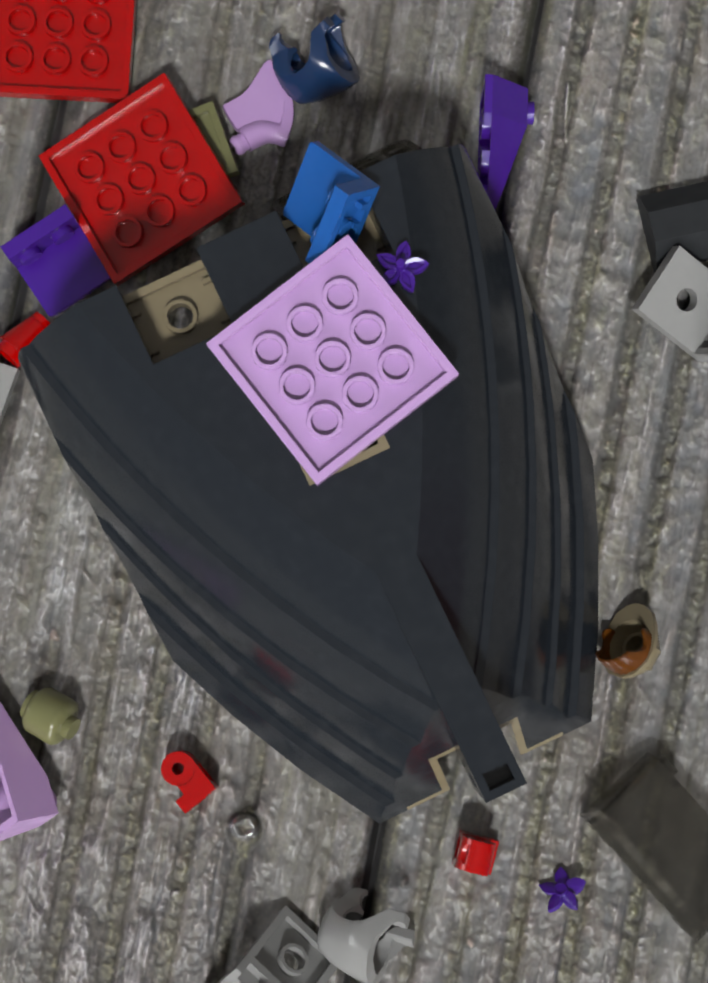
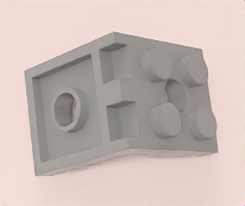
M672 246L631 310L698 362H708V268L681 246ZM682 289H685L690 296L689 306L685 310H681L677 305V295Z
M285 906L278 912L238 964L217 983H327L337 967L331 964L318 950V935L293 911ZM284 953L292 955L297 960L298 970L292 969L287 965Z

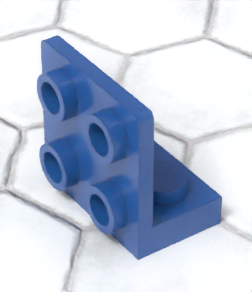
M319 141L309 143L283 210V215L311 236V247L305 259L309 264L347 234L355 244L357 243L380 188L377 183Z

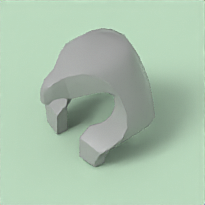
M353 888L343 897L334 901L324 915L318 931V950L331 964L361 983H379L388 964L403 947L414 946L415 931L408 929L410 918L406 913L387 909L367 919L359 920L364 914L362 902L364 897L368 895V890ZM391 925H395V927L387 931ZM386 932L383 938L380 941H378L379 938Z

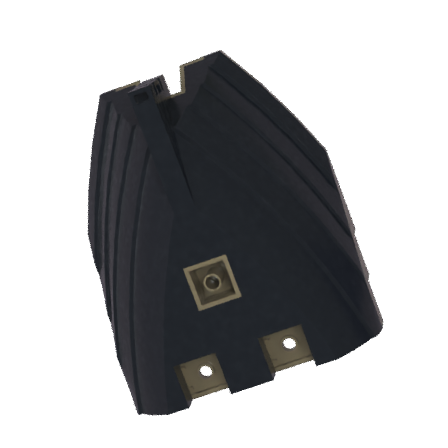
M456 144L452 147H435L396 154L361 170V173L377 183L380 188L356 243L381 276L388 269L379 263L376 254L389 253L396 257L398 246L406 240L411 248V258L420 257L429 263L425 271L414 275V293L404 290L399 280L390 287L458 371L459 376L319 486L313 482L206 345L213 337L309 264L305 259L311 247V236L289 219L281 222L277 211L197 247L196 249L201 260L123 296L115 285L75 304L41 331L29 345L21 348L18 353L20 365L65 461L84 491L106 536L126 569L172 660L230 714L296 767L379 824L450 790L437 760L438 758L456 750L473 788L487 803L527 784L501 728L508 727L520 755H523L591 722L596 665L595 652L597 651L598 528L593 459L575 411L562 386L541 323L534 311L523 282L513 246L465 147L461 144ZM178 307H187L193 312V320L190 325L182 329L173 327L169 321L171 312Z

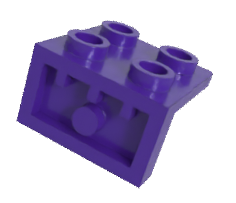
M66 204L0 246L51 318L111 280Z

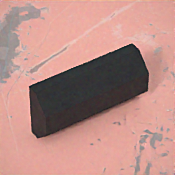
M708 181L642 195L637 198L636 201L654 272H656L672 246H681L699 262L708 260Z

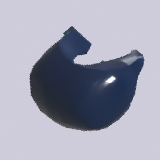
M335 13L330 18L327 16L311 31L310 54L307 63L300 59L296 47L285 43L280 32L270 40L269 50L272 56L274 73L287 95L299 104L321 102L344 92L360 80L358 69L344 43L341 26L346 20L340 14Z

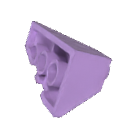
M0 702V841L41 826L59 814L56 806V795L51 789L48 776Z

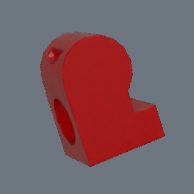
M188 751L172 752L162 761L161 774L164 780L171 785L177 786L184 794L175 802L185 814L219 787L198 759Z
M460 830L452 865L455 868L482 876L491 875L499 841Z

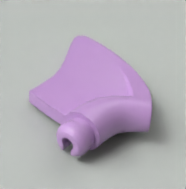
M267 60L248 89L237 98L223 105V110L228 120L237 132V135H233L229 140L231 148H235L237 155H243L247 150L252 152L265 144L285 147L291 133L294 116L293 101L280 85L273 70L272 60Z

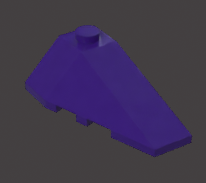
M485 74L479 106L477 174L496 211L527 125H533L535 103L528 101V88L494 74Z

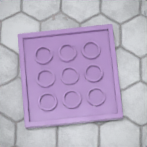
M348 234L206 343L207 347L317 486L459 376L458 371Z

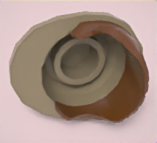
M634 603L625 606L617 612L609 627L603 630L602 647L595 652V656L605 666L608 673L622 679L634 678L652 670L661 654L655 614L643 604Z

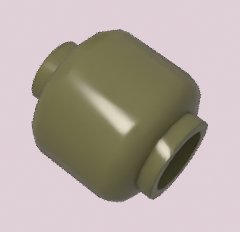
M52 687L31 692L20 709L23 729L49 745L59 744L64 739L70 740L77 733L81 724V720L78 718V703Z

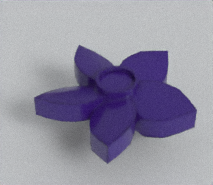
M407 240L398 246L396 257L389 253L376 254L379 263L388 269L382 276L387 284L392 286L399 280L404 290L414 293V275L425 271L429 263L420 257L411 258V248Z
M560 866L555 873V883L546 882L539 885L545 894L552 896L548 902L549 913L558 910L563 902L569 909L578 910V900L575 895L583 890L586 881L576 877L570 879L566 871Z

